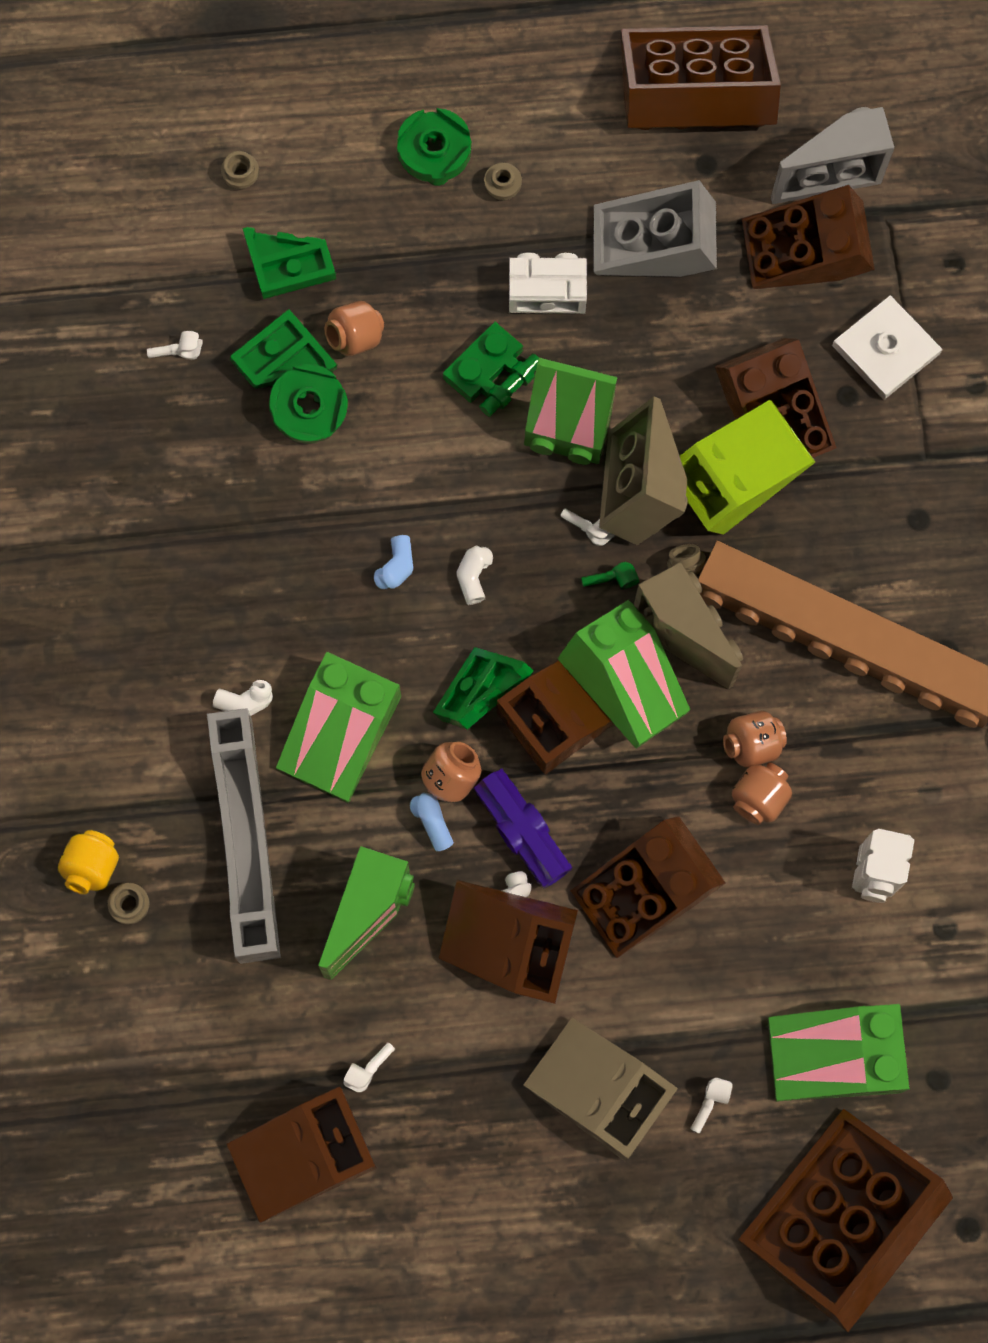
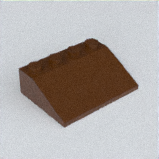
M768 25L621 29L624 100L628 128L649 130L654 127L687 129L694 126L724 128L736 125H748L751 127L777 125L781 83Z
M843 1109L738 1240L816 1308L849 1332L947 1207L953 1196L941 1177Z

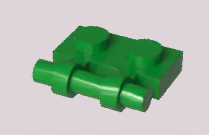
M495 321L443 372V380L470 403L482 393L487 399L479 408L486 416L491 417L499 408L504 409L512 401L511 396L522 385L527 386L535 378L534 373L536 372L539 357L532 353L524 362L518 361L516 358L523 352V345ZM504 370L510 374L500 386L493 383Z

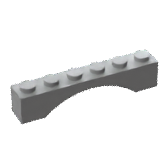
M248 708L207 714L225 842L230 918L235 958L240 964L281 958L252 718Z

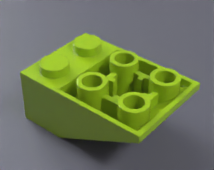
M771 400L695 443L680 455L687 477L686 497L689 505L707 531L723 535L815 463L812 456Z

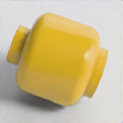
M87 830L84 834H77L70 838L58 864V871L66 880L65 886L68 889L85 895L88 891H99L106 888L119 859L113 840L93 830Z

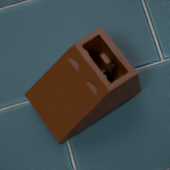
M849 184L742 218L751 282L754 289L840 281L875 270L864 203Z
M782 338L715 366L727 403L736 419L771 400L812 458L836 449L799 339Z
M560 661L528 677L497 700L496 713L544 775L614 725Z
M678 816L660 822L570 891L616 958H619L699 904L726 884V882Z
M457 880L439 959L515 994L555 1003L578 910Z
M337 1087L309 1100L227 1143L260 1223L377 1169L341 1087Z

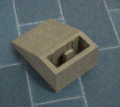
M680 562L638 584L634 606L653 626L663 648L727 689L732 688L741 670L743 656L735 641L732 639L727 641L720 629L723 624L717 610L712 605L707 607L700 595L702 587L696 575L692 571L687 573Z
M573 1017L523 1084L525 1088L623 1161L629 1159L678 1089L643 1062Z

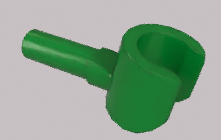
M621 562L605 573L582 577L583 587L617 580L620 589L626 590L640 582L634 566L629 562Z

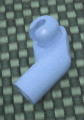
M399 535L391 538L393 558L383 568L377 569L374 573V582L380 589H394L400 586L412 574L413 560L409 536Z
M424 792L420 796L413 797L410 802V810L415 817L421 819L435 851H443L452 846L454 842L444 821L438 799L432 794Z

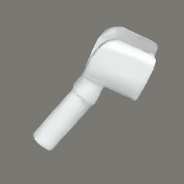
M183 331L179 344L148 348L147 356L148 358L179 355L182 358L193 360L200 354L202 340L198 339L199 335L194 331Z
M566 508L561 513L562 518L585 531L588 538L596 546L605 545L615 536L599 528L600 519L592 524Z
M387 1042L368 1062L365 1069L352 1063L344 1077V1085L356 1092L365 1091L377 1068L395 1048Z
M714 1078L708 1082L703 1105L690 1128L697 1133L701 1132L713 1109L714 1101L728 1104L732 1091V1083L730 1081Z

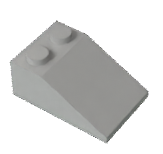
M861 107L843 115L780 162L771 195L772 204L808 198L848 184L852 189L881 184L894 150L883 107L874 109Z
M700 180L594 205V273L596 275L682 277L717 269L716 201Z

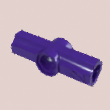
M503 769L491 773L474 787V792L496 821V828L506 845L515 855H520L529 871L532 872L536 881L543 889L553 885L572 870L573 867L548 834L550 830L541 814L532 803H526L517 787Z

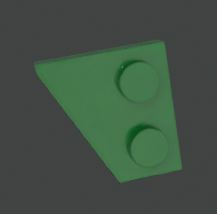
M252 227L242 228L263 299L336 280V272L325 239L308 236L298 238L293 234L278 232L276 236L257 233L255 228Z
M290 309L230 356V361L254 389L273 386L282 374L301 364L319 365L331 372L337 369L336 362Z
M474 647L433 711V714L443 722L468 730L497 705L499 698L526 680L534 670L524 661Z

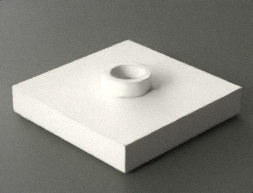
M891 295L835 339L832 345L883 400L933 361L942 351V348Z

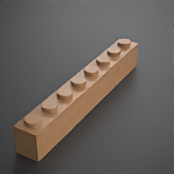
M720 541L716 542L698 578L702 587L700 595L706 605H712L714 608H721L722 606L735 612V616L744 623L750 625H757L759 623L771 629L772 634L783 641L793 642L795 640L808 646V651L823 659L834 658L844 663V667L856 675L866 676L868 674L881 680V685L892 692L903 693L904 691L917 697L918 702L926 708L932 710H940L941 708L955 715V720L965 726L972 728L977 726L984 728L988 723L987 665Z

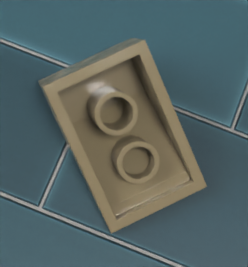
M655 396L608 431L599 528L636 545L656 534L674 519L679 518L685 512L688 503L686 497L687 477L661 399Z

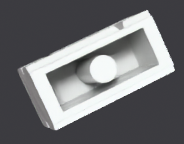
M522 253L517 258H510L509 313L585 314L587 302V259L578 258L577 255L572 253H561L555 258H540L535 253Z
M879 828L873 830L859 846L856 862L858 867L855 869L852 888L856 892L862 893V899L884 903L886 898L892 897L907 883L910 868L908 861L912 857L914 839L910 835Z

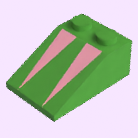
M539 358L525 428L524 445L529 446L532 451L542 455L557 453L568 456L569 460L578 464L587 465L590 462L599 464L611 421L617 377Z
M629 600L576 632L557 658L636 749L690 711V707L655 629Z
M326 652L308 687L277 763L276 770L349 803L401 699L400 685Z
M360 846L318 965L324 978L332 980L397 916L401 905L408 906L415 883H413L414 876L410 875L408 861Z
M900 1004L859 1006L768 1017L776 1102L900 1094L909 1090Z

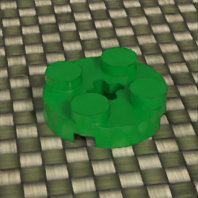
M436 108L437 112L424 113V110L417 111L403 122L398 131V159L403 168L413 177L427 181L434 186L444 185L449 179L459 175L469 163L472 141L468 126L460 116L446 109ZM438 139L442 141L441 150L434 152L428 150V145L426 144L428 140L433 143Z
M301 364L282 374L274 383L269 398V411L274 426L286 437L299 443L311 444L329 439L342 425L348 408L346 392L342 388L341 383L336 379L337 377L327 368L315 364ZM306 394L314 395L313 401L319 404V409H313L310 414L303 413V407L297 405V399H304Z

